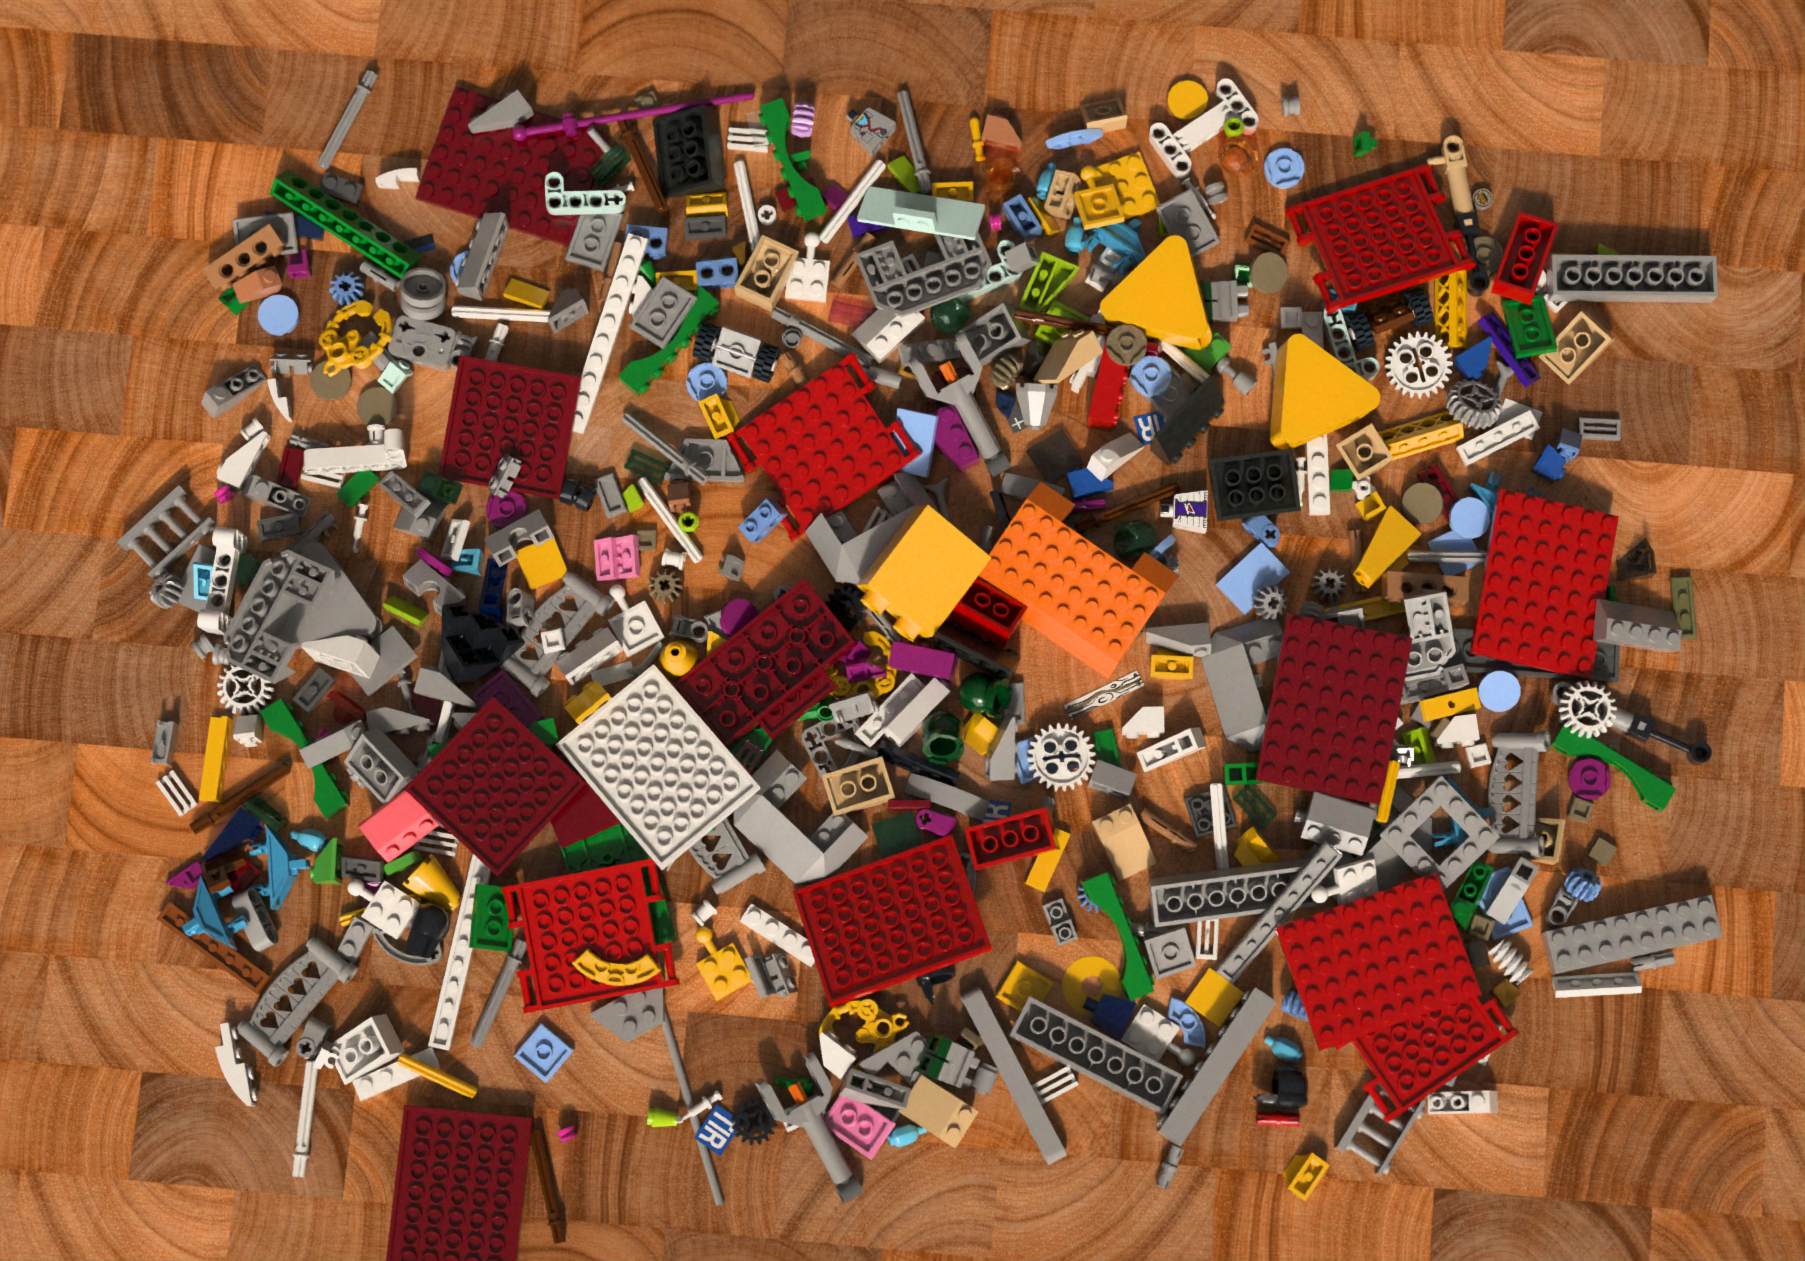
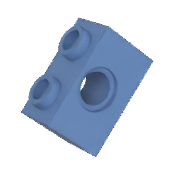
M1021 194L1003 204V213L1022 243H1028L1041 235L1042 227Z

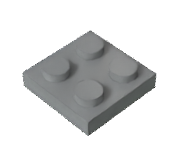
M1184 925L1143 938L1156 980L1197 966Z

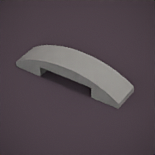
M1459 664L1444 668L1437 676L1404 682L1400 705L1433 698L1468 685L1470 682L1464 665Z
M914 773L910 774L904 790L905 794L922 800H930V802L960 812L983 822L990 804L989 801L971 793Z

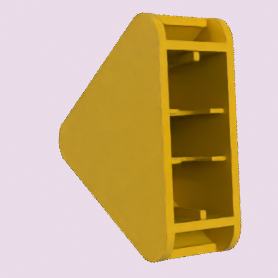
M1173 235L1167 237L1100 303V311L1108 325H1135L1143 331L1146 338L1194 350H1203L1212 341V332L1194 260L1187 242L1180 236Z
M1294 334L1276 352L1270 442L1277 450L1293 449L1364 418L1379 405L1380 393L1376 387L1305 335Z

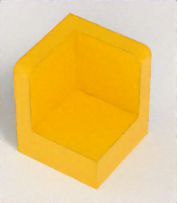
M1377 491L1372 492L1370 496L1355 504L1365 523L1383 514L1386 509Z

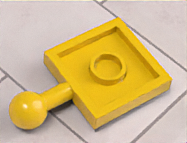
M1090 165L1084 166L1080 171V176L1087 182L1089 189L1074 192L1075 203L1084 230L1124 222L1125 217L1114 184L1097 187L1094 180L1096 177L1095 168Z
M706 926L698 928L696 939L700 943L705 944L710 956L696 963L714 998L718 1001L751 982L750 972L733 943L718 951L712 941L711 929Z

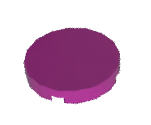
M509 491L508 495H505L504 498L492 495L486 504V514L490 523L495 528L501 530L527 516L528 506L519 492Z
M419 546L416 554L444 575L450 576L453 569L425 548Z
M734 599L722 607L720 625L723 632L730 638L759 614L756 607L750 601Z
M1581 759L1569 770V788L1573 794L1581 799L1588 801L1598 799L1610 788V771L1598 759Z

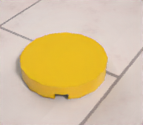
M1186 80L1179 82L1172 87L1168 94L1167 105L1169 111L1179 120L1193 121L1200 117L1207 109V92L1202 85L1194 81Z

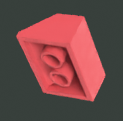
M403 790L358 824V826L375 850L390 863L439 826V823L413 797Z

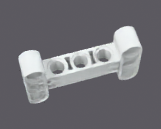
M1222 79L1218 82L1215 96L1220 104L1173 135L1163 123H1155L1151 126L1149 142L1176 178L1184 179L1189 175L1191 160L1187 154L1223 131L1224 123L1228 119L1235 117L1242 122L1251 120L1253 125L1247 126L1244 124L1242 133L1250 135L1256 131L1259 121L1258 115L1232 80ZM1228 88L1230 93L1224 94L1220 89ZM1239 104L1242 108L1236 110L1232 105ZM1161 132L1163 137L1157 138L1153 133ZM1173 148L1175 153L1168 154L1165 152V149ZM1184 164L1187 169L1179 170L1177 165Z
M216 526L212 541L217 549L206 609H200L197 625L207 633L224 635L232 620V617L229 616L239 556L240 554H245L248 539L238 529ZM230 556V563L223 566L222 560L224 557ZM226 576V584L219 586V579ZM223 597L222 605L216 607L215 600Z

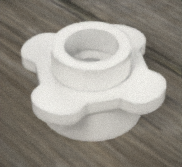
M1368 476L1359 481L1352 482V489H1354L1359 500L1365 499L1369 494L1376 491V488L1371 485Z

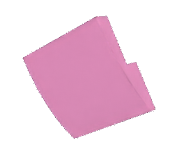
M632 534L618 538L608 537L594 540L597 581L621 580L640 576L637 535Z

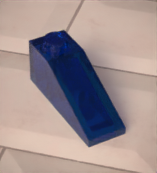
M488 558L479 602V613L481 611L495 617V621L502 623L509 562L499 567L495 559Z
M240 807L202 859L208 861L251 842L254 838H258L264 830L262 827L265 823L246 809Z

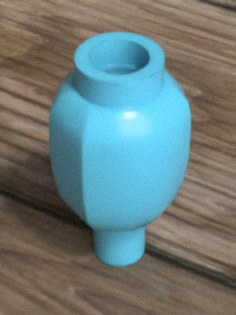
M1049 163L1047 170H1044L1038 179L1036 191L1038 193L1037 197L1040 199H1047L1056 169L1054 163Z
M1079 217L1073 218V225L1067 229L1065 247L1068 250V254L1074 256L1079 255L1080 251L1083 250L1081 242L1085 240V231L1081 227V218Z
M303 829L300 832L292 830L290 833L291 839L297 840L301 847L311 851L324 849L329 843V838L325 837L323 832L315 829Z
M1268 1035L1264 1041L1271 1046L1273 1054L1286 1063L1295 1062L1297 1064L1303 1054L1300 1051L1299 1045L1287 1038L1279 1037L1275 1039Z
M905 1124L893 1128L887 1139L890 1146L902 1147L915 1142L918 1136L927 1133V1130L921 1126L916 1127L912 1124Z

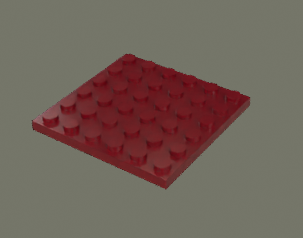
M459 355L438 478L489 487V481L495 476L500 459L508 453L511 457L522 461L520 464L522 467L516 478L510 476L507 478L513 482L509 491L560 500L583 377Z
M492 697L404 790L498 877L583 788L586 782L500 702Z

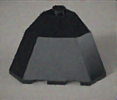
M462 602L443 605L441 647L446 669L455 684L474 682L499 668L518 651L525 641L517 628L511 624L505 626L495 621V617L482 611L480 614L468 609L469 605Z

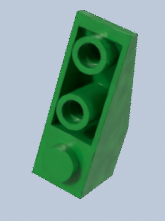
M1478 860L1472 863L1450 906L1456 926L1467 931L1492 876L1493 867Z

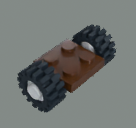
M1418 287L1403 294L1404 304L1401 301L1394 300L1381 308L1370 309L1366 314L1358 311L1345 316L1344 321L1355 349L1360 351L1373 346L1375 343L1374 336L1372 335L1373 331L1379 334L1409 321L1412 324L1414 323L1416 328L1433 322L1432 307L1429 304V299L1427 300L1426 293L1424 294V290Z

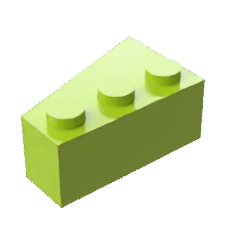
M1042 251L1039 258L1041 263L1036 265L1018 309L1028 311L1037 309V312L1043 313L1077 276L1080 267Z

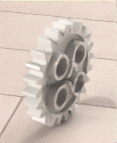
M1419 331L1416 332V337H1412L1408 333L1407 340L1401 336V344L1394 342L1396 349H1389L1392 356H1387L1386 360L1391 362V364L1385 365V369L1391 371L1386 376L1393 377L1390 384L1397 383L1395 390L1398 391L1402 388L1403 396L1410 392L1411 399L1414 397V394H1418V398L1421 399L1422 393H1425L1429 398L1430 391L1438 394L1437 387L1444 389L1442 381L1449 382V378L1445 375L1452 374V370L1447 368L1453 365V362L1447 361L1452 355L1445 354L1448 346L1441 348L1442 339L1435 342L1436 335L1429 339L1427 332H1425L1423 337H1420ZM1413 348L1417 351L1419 362L1423 364L1422 371L1426 380L1425 383L1421 381L1418 368L1413 367L1416 365L1412 352ZM1423 348H1429L1432 354L1429 357H1423L1420 351ZM1403 354H1409L1412 359L1409 363H1402L1400 357ZM1434 367L1438 370L1436 376L1430 377L1426 374V370ZM1408 374H1416L1418 377L1417 381L1409 383L1406 380Z
M1057 723L1056 729L1049 725L1048 732L1041 729L1042 736H1034L1037 743L1030 742L1034 750H1028L1027 752L1033 755V757L1027 759V762L1033 763L1029 767V771L1036 770L1033 778L1040 776L1039 784L1047 782L1046 789L1054 785L1055 792H1057L1059 786H1062L1063 792L1066 791L1067 786L1074 790V783L1082 786L1081 778L1088 780V776L1085 773L1093 772L1089 765H1095V761L1090 758L1096 756V753L1089 750L1094 745H1087L1090 737L1083 739V730L1076 733L1077 726L1069 730L1068 723H1066L1064 729L1061 728L1059 723ZM1068 741L1076 743L1077 748L1074 751H1068L1065 748V744ZM1045 744H1054L1056 750L1053 753L1046 752L1044 750ZM1059 753H1063V756L1080 755L1079 758H1065L1064 762H1060V759L1043 760V757H1058ZM1068 763H1077L1079 769L1076 772L1069 771L1067 768ZM1048 764H1055L1058 771L1055 774H1050L1046 771V766Z

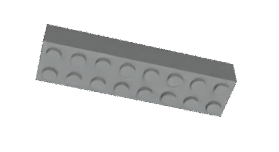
M1552 254L1546 261L1548 301L1712 303L1718 297L1717 256Z
M1310 858L1148 879L1151 917L1154 926L1161 927L1264 913ZM1310 893L1298 908L1324 905V902H1315Z
M1712 895L1551 930L1541 934L1551 976L1723 937Z
M1256 987L1252 990H1246L1240 999V1002H1242L1240 1008H1234L1229 1015L1230 1023L1228 1026H1222L1216 1037L1219 1039L1216 1044H1210L1204 1055L1207 1057L1204 1062L1200 1060L1192 1071L1195 1075L1192 1079L1188 1078L1180 1089L1183 1092L1181 1096H1176L1168 1106L1171 1109L1169 1114L1162 1115L1156 1124L1159 1127L1157 1133L1176 1146L1182 1145L1277 1003Z
M1030 996L1027 997L1008 1035L1161 1115L1165 1113L1183 1075Z

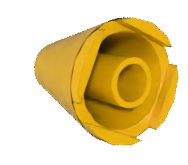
M674 640L667 643L662 648L658 657L661 672L673 681L680 679L700 662L699 652L696 647L685 640Z
M431 853L428 857L430 860L424 859L410 874L409 882L405 879L402 884L428 901L440 905L446 911L449 908L453 911L461 903L459 900L461 895L437 858Z

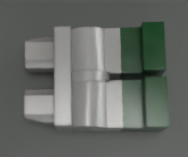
M1236 280L1219 282L1199 281L1209 323L1237 322L1238 318L1249 316V304H1238L1237 298H1248V285L1237 284Z
M932 1033L925 1051L944 1059V1061L923 1054L917 1072L958 1088H969L972 1083V1077L966 1075L969 1067L973 1069L978 1068L981 1060L974 1055L975 1052L941 1035ZM936 1041H938V1042H937V1045H936V1047H935V1050H934V1048H933L934 1043H935ZM930 1060L927 1069H925L926 1063Z

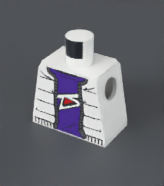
M1208 491L1175 494L1173 505L1161 504L1160 517H1172L1173 528L1205 534L1207 530Z

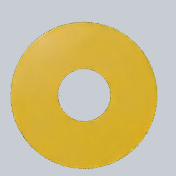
M1096 956L1080 958L1073 962L1064 974L1062 982L1064 997L1067 1003L1078 1013L1088 1016L1104 1014L1111 1010L1120 998L1122 991L1119 981L1120 975L1113 964L1106 959ZM1090 975L1100 978L1103 984L1100 994L1094 997L1087 996L1081 987L1084 978ZM1086 998L1094 1001L1091 1010L1083 1007Z

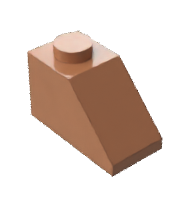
M987 114L981 141L985 145L1021 153L1022 142L1008 119L999 114Z
M272 266L256 270L233 283L232 286L240 304L278 294L282 282L276 267Z
M683 480L673 481L672 485H667L668 504L672 514L693 511L688 482L684 483Z

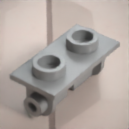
M279 352L269 358V361H274V363H271V371L275 372V374H290V366H294V374L309 375L313 371V365L310 362L314 360V357H308L307 353H297L296 356H288V353Z
M506 453L498 463V470L495 476L489 481L488 491L501 498L508 495L513 482L507 478L508 476L516 478L522 467L520 465L522 461Z
M775 953L765 958V965L770 977L778 976V979L772 981L777 995L783 998L791 993L798 992L796 980L790 973L788 968L789 962L783 953Z

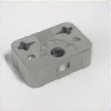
M399 316L392 332V340L389 342L388 350L396 360H403L415 365L445 372L451 367L449 355L456 333L449 327L413 319L408 316ZM449 336L450 340H446L444 343L442 339H446ZM423 350L424 354L418 357L417 352Z

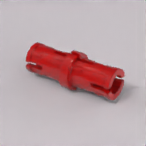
M1276 1111V1113L1256 1112L1257 1118H1265L1256 1119V1125H1274L1276 1128L1281 1126L1300 1127L1299 1121H1291V1119L1300 1120V1113H1281V1111Z

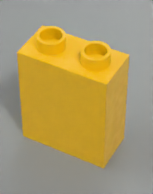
M929 505L915 507L856 586L865 592L861 602L867 608L878 615H881L884 610L888 611L897 619L893 628L904 638L914 641L917 636L919 638L932 637L992 557Z

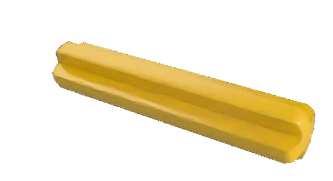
M1394 760L1389 761L1385 786L1376 820L1382 823H1386L1389 818L1400 763Z

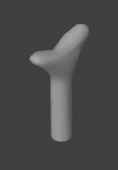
M593 126L588 128L587 133L603 150V166L608 165L611 158L624 153V150L610 147Z
M1497 360L1496 365L1499 369L1500 377L1495 386L1494 393H1498V398H1500L1507 379L1514 374V371L1510 366L1506 367L1501 361Z
M944 477L935 485L927 484L923 488L936 496L941 516L950 521L943 494L948 478Z
M659 641L642 664L627 669V672L641 675L651 666L665 645Z
M843 736L835 739V744L843 748L853 750L872 759L877 758V751L855 743L847 737Z

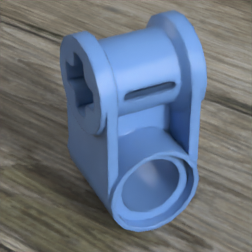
M1266 515L1249 517L1242 522L1243 527L1267 548H1274L1279 543L1280 531ZM1267 534H1268L1269 536L1273 534V535H1274V539H1272L1271 537H1270L1269 539H1267V538H1266V537H1267Z

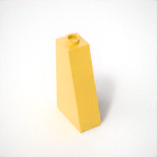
M1392 506L1383 514L1353 573L1356 580L1367 588L1389 569L1422 534Z

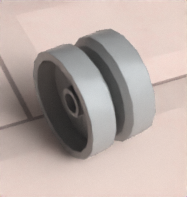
M415 268L405 273L400 281V303L403 312L417 320H430L442 314L446 304V281L442 274L430 268Z

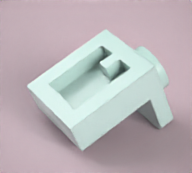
M395 360L389 363L377 381L394 394L401 387L405 379L412 376L414 372L405 361Z

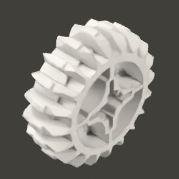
M230 664L232 670L224 669L227 675L219 676L223 683H217V687L223 689L219 690L217 694L223 696L220 702L222 704L227 703L225 706L227 710L232 708V713L237 714L240 710V715L245 716L246 711H248L249 715H253L254 708L257 712H260L261 704L264 707L268 706L265 699L272 700V696L268 692H274V688L269 687L273 683L254 674L244 679L239 678L237 675L248 671L234 664ZM260 678L261 691L258 694L255 690V687L258 683L257 680ZM232 681H234L236 684V690L233 692V697L230 693ZM239 682L246 684L249 687V690L252 691V694L248 691H245L243 686ZM248 696L254 699L249 703H237L240 699L243 700Z
M1585 681L1583 686L1580 682H1577L1575 687L1570 686L1568 688L1569 692L1565 691L1562 694L1565 699H1561L1559 703L1565 707H1560L1558 711L1565 714L1560 717V720L1566 719L1568 721L1564 724V727L1567 728L1571 725L1572 729L1570 732L1572 734L1578 730V737H1582L1584 732L1587 738H1590L1592 733L1595 737H1598L1600 731L1602 733L1607 731L1606 726L1611 727L1613 725L1610 720H1614L1616 715L1611 712L1616 711L1617 707L1611 706L1615 699H1608L1611 692L1604 693V685L1597 689V682H1593L1591 687L1589 681ZM1588 693L1594 695L1597 699L1588 700L1585 696L1582 697L1581 694ZM1573 699L1577 701L1576 705L1578 707V712L1575 715L1572 712ZM1592 704H1595L1589 712H1585L1581 715V713L1584 711V708L1588 706L1590 707ZM1599 704L1603 706V717L1601 720L1597 712ZM1586 718L1595 725H1584L1578 720Z

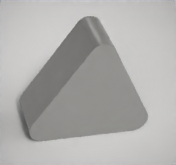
M319 542L306 544L300 553L301 556L335 571L336 596L326 592L317 610L297 601L278 638L297 647L296 649H303L301 647L303 642L345 635L352 637L358 635L366 638L367 642L374 641L383 632V624L335 556L323 544Z

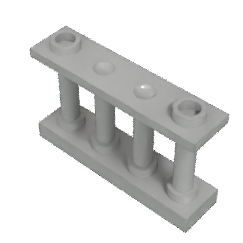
M179 485L117 541L127 552L130 549H134L152 568L148 575L153 580L159 578L161 573H167V569L203 536H208L212 533L216 525L210 517L204 521L186 502V497L189 495ZM180 507L197 524L198 528L190 535L171 516V511L174 508ZM160 521H165L183 540L175 549L155 530V526ZM145 535H149L167 554L159 564L140 545V540Z
M1380 1083L1375 1086L1381 1096L1389 1097ZM1367 1093L1334 1148L1340 1152L1345 1150L1354 1151L1378 1167L1375 1172L1377 1176H1381L1382 1173L1386 1175L1392 1166L1390 1160L1415 1119H1420L1424 1114L1426 1108L1423 1106L1426 1102L1421 1100L1417 1105L1415 1104L1407 1109L1412 1113L1406 1123L1398 1118L1388 1122L1400 1130L1395 1141H1392L1366 1124L1364 1119L1368 1113H1374L1382 1119L1384 1117L1370 1094ZM1357 1131L1364 1132L1389 1148L1383 1160L1355 1143L1353 1137Z

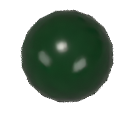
M975 672L962 680L958 688V698L967 710L975 714L986 713L991 718L1000 719L1003 717L1001 714L1003 709H1008L1012 696V688H1008L1010 680L1001 676L993 678L983 672Z
M947 710L934 711L923 721L921 730L923 737L922 753L927 756V760L930 762L948 764V760L954 758L958 760L963 755V727L955 714Z

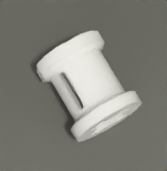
M253 418V422L247 427L239 430L248 442L261 432H267L256 418Z
M379 424L367 426L369 431V443L367 445L384 444V430H386V426Z
M665 548L662 566L670 565L678 567L682 571L687 553L672 552L669 548Z
M706 899L703 900V904L696 911L690 912L702 927L705 925V921L713 914L716 915L718 913Z

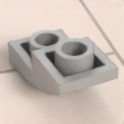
M1062 897L1042 904L1058 946L1078 939Z

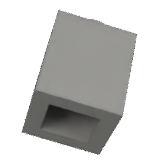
M1024 242L1004 252L1006 256L1005 263L1013 272L1021 273L1041 263L1036 248L1032 243Z

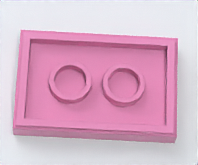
M840 1095L824 1117L830 1132L871 1160L896 1125L868 1104Z

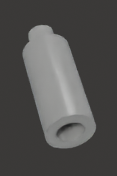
M873 366L870 369L864 368L872 381L874 380L878 384L895 389L900 388L903 375Z

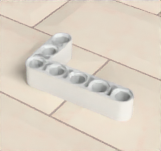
M400 429L385 430L384 444L316 448L304 451V472L310 475L368 470H397L407 467L406 445L403 431Z

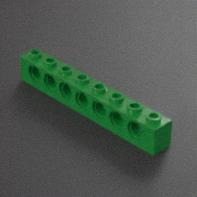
M288 169L275 177L269 194L402 279L405 273L418 267L421 254Z

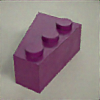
M949 404L929 413L938 416L934 445L960 472L979 464L978 454L955 406Z
M899 639V642L893 641L888 663L890 668L927 675L931 678L946 679L948 682L954 683L959 658L956 654L952 653V649L940 647L939 651L932 649V645L920 643V646L911 645L912 641Z

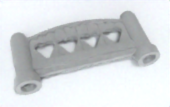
M571 571L563 578L565 586L550 596L534 612L533 625L529 627L524 626L521 630L520 635L525 641L524 645L500 666L529 688L530 693L536 698L541 697L549 687L550 681L544 678V676L565 650L545 654L543 643H536L534 641L535 636L540 635L542 628H547L548 631L561 628L565 647L567 648L595 612L605 616L615 603V599L611 596H605ZM571 595L575 599L578 611L561 610L560 605L566 602L567 596ZM555 612H560L565 628L550 627L547 625V621L553 618ZM533 644L539 660L522 659L521 654L527 651L528 645Z
M1549 731L1494 734L1492 736V745L1497 747L1498 751L1490 774L1488 808H1490L1491 816L1489 819L1491 828L1500 837L1487 851L1497 854H1531L1532 857H1543L1545 851L1544 838L1542 836H1534L1539 752H1548L1550 749ZM1509 753H1513L1524 761L1512 770L1506 769V764L1508 763L1506 757ZM1508 774H1512L1522 781V784L1511 791L1505 790V785L1507 784L1505 777ZM1506 795H1511L1521 805L1509 812H1505L1504 806L1506 803L1504 798ZM1509 816L1518 822L1520 826L1508 833H1503L1502 828L1505 825L1503 818Z
M727 817L715 826L714 831L706 834L721 836L714 851H707V845L702 843V838L688 849L699 865L713 877L714 882L711 883V886L717 895L726 892L754 874H761L767 870L757 852L750 856L747 854ZM714 854H732L723 870L717 869V863L712 860Z
M312 937L307 942V953L292 962L271 983L260 999L251 1020L246 1021L244 1019L236 1028L239 1031L238 1033L269 1059L268 1062L275 1068L289 1054V1051L283 1045L338 979L342 983L347 984L359 969L352 962L348 963L316 937ZM310 962H316L320 979L303 976V970L308 968ZM297 978L303 980L307 995L291 994L289 992V987L295 985ZM287 994L289 996L293 1012L275 1009V1004L281 1001L282 995ZM273 1011L275 1013L279 1028H268L261 1025L262 1019L267 1018L268 1012Z

